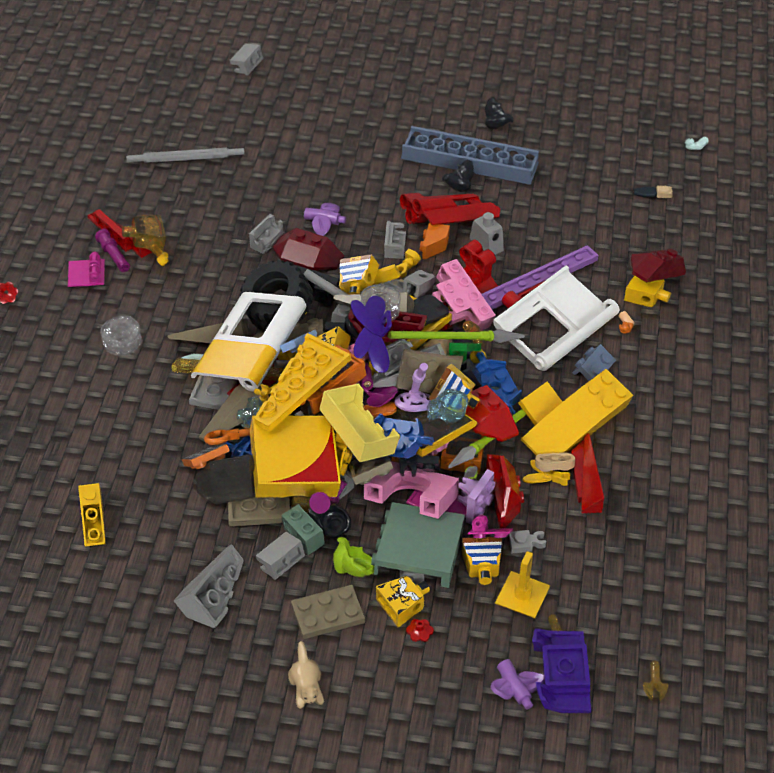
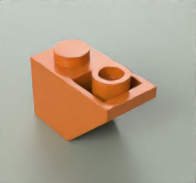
M429 223L428 228L424 229V241L420 243L422 259H428L446 251L450 225H432Z

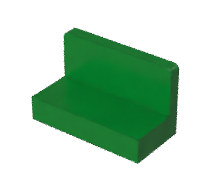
M449 343V355L463 356V361L467 360V351H481L482 343Z

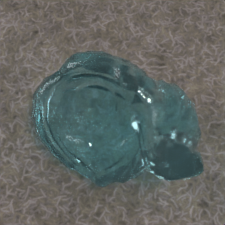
M456 389L444 390L436 399L429 401L427 405V418L429 420L440 418L450 423L461 420L465 416L469 403L467 395Z
M258 397L248 398L249 402L246 408L240 409L237 412V419L243 420L244 424H241V426L250 429L252 416L257 414L264 403Z

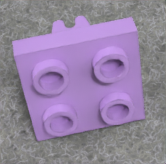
M487 469L479 481L463 477V483H459L458 487L462 489L461 494L463 496L459 495L458 501L467 506L466 523L472 525L474 518L483 515L485 507L491 505L494 499V494L492 493L496 484L494 481L495 472Z

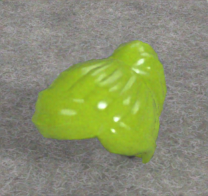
M346 538L337 539L339 545L333 556L334 567L337 573H348L355 577L369 576L374 573L375 566L371 565L372 557L363 551V547L350 546Z

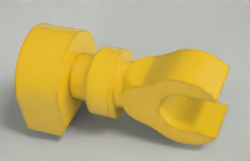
M408 249L405 252L406 259H404L403 263L396 266L399 271H402L400 274L401 278L406 277L408 269L412 268L413 265H417L421 260L420 255L416 251Z

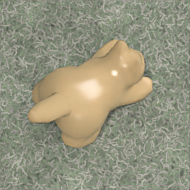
M300 641L298 643L299 660L292 664L288 676L290 683L296 685V705L301 709L306 703L315 702L318 705H322L324 698L318 684L321 677L320 668L314 660L308 659L306 647Z

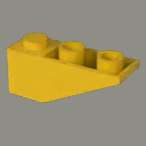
M100 484L80 485L78 488L85 547L106 544Z

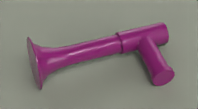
M340 479L341 485L337 497H329L323 492L314 493L309 501L311 509L318 514L325 513L330 505L337 504L340 501L339 496L348 483Z

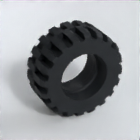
M277 260V262L269 261L266 265H259L258 269L252 270L250 272L251 275L245 278V284L241 286L239 298L244 292L273 294L278 290L288 289L285 293L286 296L301 297L306 303L307 307L299 320H303L306 317V312H309L311 308L313 289L301 269L292 262H285L284 260ZM252 302L245 314L258 329L266 331L281 304Z

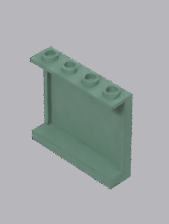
M392 502L390 510H386L384 522L386 524L381 526L380 536L382 538L377 539V553H373L371 565L375 566L374 575L378 574L381 566L441 577V587L449 588L464 530L465 515L445 511L437 519L420 514V507Z

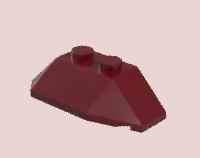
M294 228L280 236L273 246V250L280 260L289 261L311 270L337 269L340 266V259H344L342 252L328 237L299 228Z
M673 249L648 251L631 255L632 274L646 283L682 276L686 273L683 257L678 255V252Z
M350 310L348 319L360 334L365 326L357 320L352 310ZM390 310L392 327L389 331H422L424 329L427 315ZM389 331L382 337L383 341L388 343H394L399 340L389 339Z

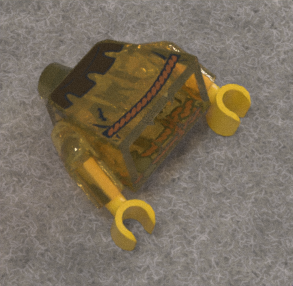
M160 215L134 217L131 226L122 227V236L132 237L135 247L151 250L157 256V262L161 266L169 262L168 253L163 252L166 234Z

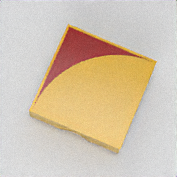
M252 416L250 440L251 452L255 463L253 475L256 498L296 495L311 497L316 492H323L329 497H337L341 481L334 428L325 416H287L270 432L256 425L254 421L255 416Z

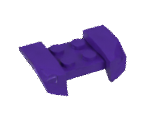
M535 629L532 643L534 651L542 652L545 684L535 683L543 707L559 713H591L590 675L584 632Z

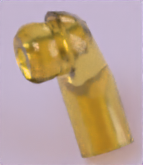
M470 320L463 323V330L465 332L481 331L480 327ZM473 340V343H482V340Z

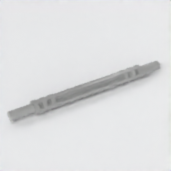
M244 148L143 153V155H127V162L144 161V163L228 158V156L244 155Z

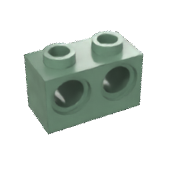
M299 504L281 515L284 530L302 541L303 549L307 555H310L325 544L323 530Z

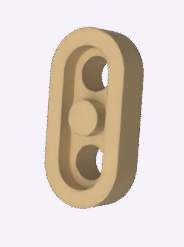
M570 453L539 454L535 458V466L542 472L550 470L568 471L575 466V456Z

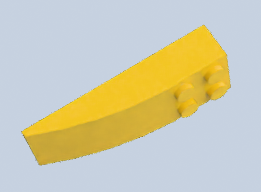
M605 369L552 410L525 434L521 441L536 456L545 453H568L584 440V436L587 433L591 435L625 409L633 394Z

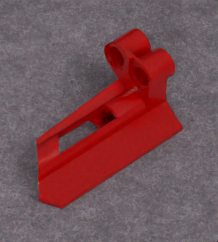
M407 193L400 196V206L402 209H406L405 218L408 224L425 223L427 220L432 225L474 221L486 212L492 213L494 218H499L500 208L491 202L482 203L479 196L475 194L424 197L420 193ZM466 200L469 204L457 206L454 201Z
M474 239L460 248V257L466 264L463 269L479 292L482 294L498 287L491 276L492 265L496 262L495 254L489 249L483 251L481 243ZM447 302L443 303L445 306L449 308V310L451 309ZM447 323L440 330L446 331L454 324L450 325Z

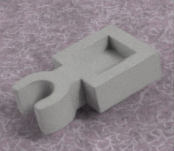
M529 530L513 531L508 534L511 553L531 552L533 546L540 549L546 547V540H538L544 539L543 531H537L533 535H530Z

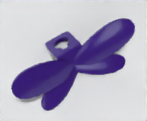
M371 296L365 306L358 300L351 302V310L354 316L365 326L355 341L353 351L356 358H363L368 353L373 368L378 373H385L389 369L390 361L382 337L392 327L391 311L387 310L385 312L386 304L381 297Z

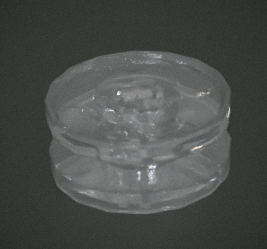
M376 284L368 286L362 291L361 302L364 306L371 296H379L385 301V312L387 310L391 311V321L397 318L400 313L401 298L396 289L391 286Z
M128 316L111 318L103 324L100 331L104 349L113 355L123 356L131 354L140 347L142 342L139 323Z

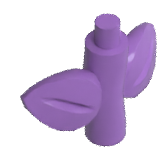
M323 203L320 209L306 208L304 212V219L313 220L312 228L316 234L321 236L327 234L331 224L339 225V223H346V217L338 213L340 207L333 203Z
M503 660L497 666L502 678L492 681L491 690L503 699H510L513 696L518 704H523L526 710L530 709L533 706L530 700L532 697L530 693L537 691L535 682L544 684V675L524 671L517 675L511 660Z

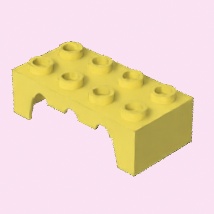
M359 383L326 390L323 393L320 411L359 462L395 454L400 435L395 429H392L390 435L385 437L383 428L379 423L375 424L373 416L368 410H364V390Z

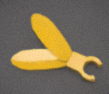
M531 460V467L539 473L528 474L523 477V481L526 483H541L552 480V482L567 486L568 480H570V473L553 470L542 472L536 468L535 460Z

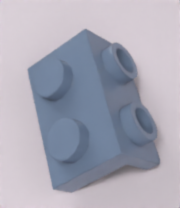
M601 344L596 348L590 347L584 353L586 357H582L576 362V368L572 373L576 375L581 372L590 381L605 369L608 370L616 359Z

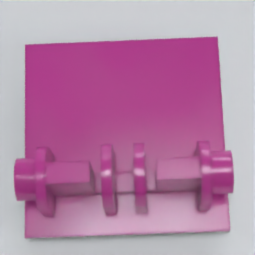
M92 252L89 256L90 260L69 261L68 287L104 285L105 259H101L97 252Z
M479 515L472 521V529L468 534H473V538H486L488 534H494L495 538H504L513 531V528L488 529L487 517Z

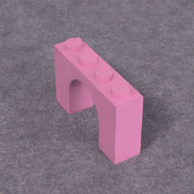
M391 461L393 469L384 476L377 475L371 478L370 482L364 484V499L381 504L395 491L402 489L420 490L423 492L420 496V514L437 519L454 502L459 492V478L436 472H424L423 469L417 468L415 477H412V470L410 468H407L404 476H401L400 464Z

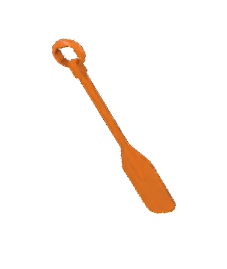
M391 401L380 407L363 406L364 410H368L373 418L377 417L380 413L383 416H387L397 412L395 402ZM250 428L214 430L205 435L204 441L208 445H220L230 440L250 436Z

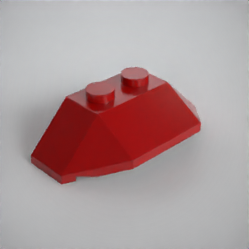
M487 385L471 392V394L480 399L475 409L466 404L460 409L461 412L477 421V425L472 428L475 433L496 438L500 442L519 435L508 405Z
M487 454L486 470L495 472L494 481L496 484L492 494H494L493 501L499 528H506L519 514L521 503H524V493L519 490L521 486L520 476H516L515 468L504 456Z

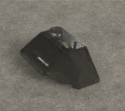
M248 454L210 461L197 474V493L215 505L254 498L253 472L255 463L253 455Z

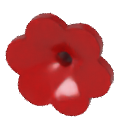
M12 282L0 283V302L2 304L7 302L13 303L16 300L15 296L18 294V289L14 287Z
M413 619L411 625L407 626L406 632L410 635L412 641L417 642L420 640L426 642L429 640V636L433 634L434 629L426 619Z

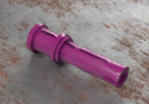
M107 229L99 230L95 235V239L101 243L103 251L109 253L121 272L128 271L130 264L117 248L116 240L111 238L110 232Z

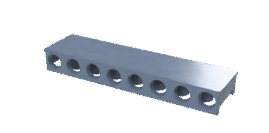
M411 126L409 136L402 146L401 159L455 170L458 169L459 164L461 165L464 161L470 160L473 163L475 174L531 185L539 164V151ZM420 132L422 135L415 137L413 133ZM435 135L438 138L431 140L429 136ZM451 138L454 141L446 143L445 139ZM467 141L469 144L463 147L461 142ZM479 144H482L485 146V148L479 150L477 146ZM498 147L502 149V151L495 153L493 149ZM516 151L518 154L511 156L509 152ZM532 154L535 158L534 160H528L526 155Z

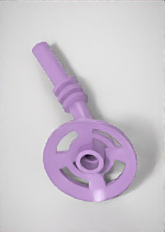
M422 363L419 369L415 370L412 376L411 390L399 394L395 398V405L399 409L409 412H422L434 406V401L427 400V397L429 398L430 395L419 391L420 384L426 377L425 372L428 369L426 363Z

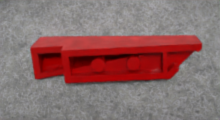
M100 209L87 215V218L97 227L107 229L110 232L111 238H114L117 245L125 252L132 249L141 258L154 252L151 248L152 244L142 238H138L142 240V244H139L142 247L135 246L131 231L109 218ZM122 232H129L130 237H123Z
M587 433L584 436V440L571 451V454L575 456V466L572 469L578 503L582 502L581 513H602L604 494L590 433Z

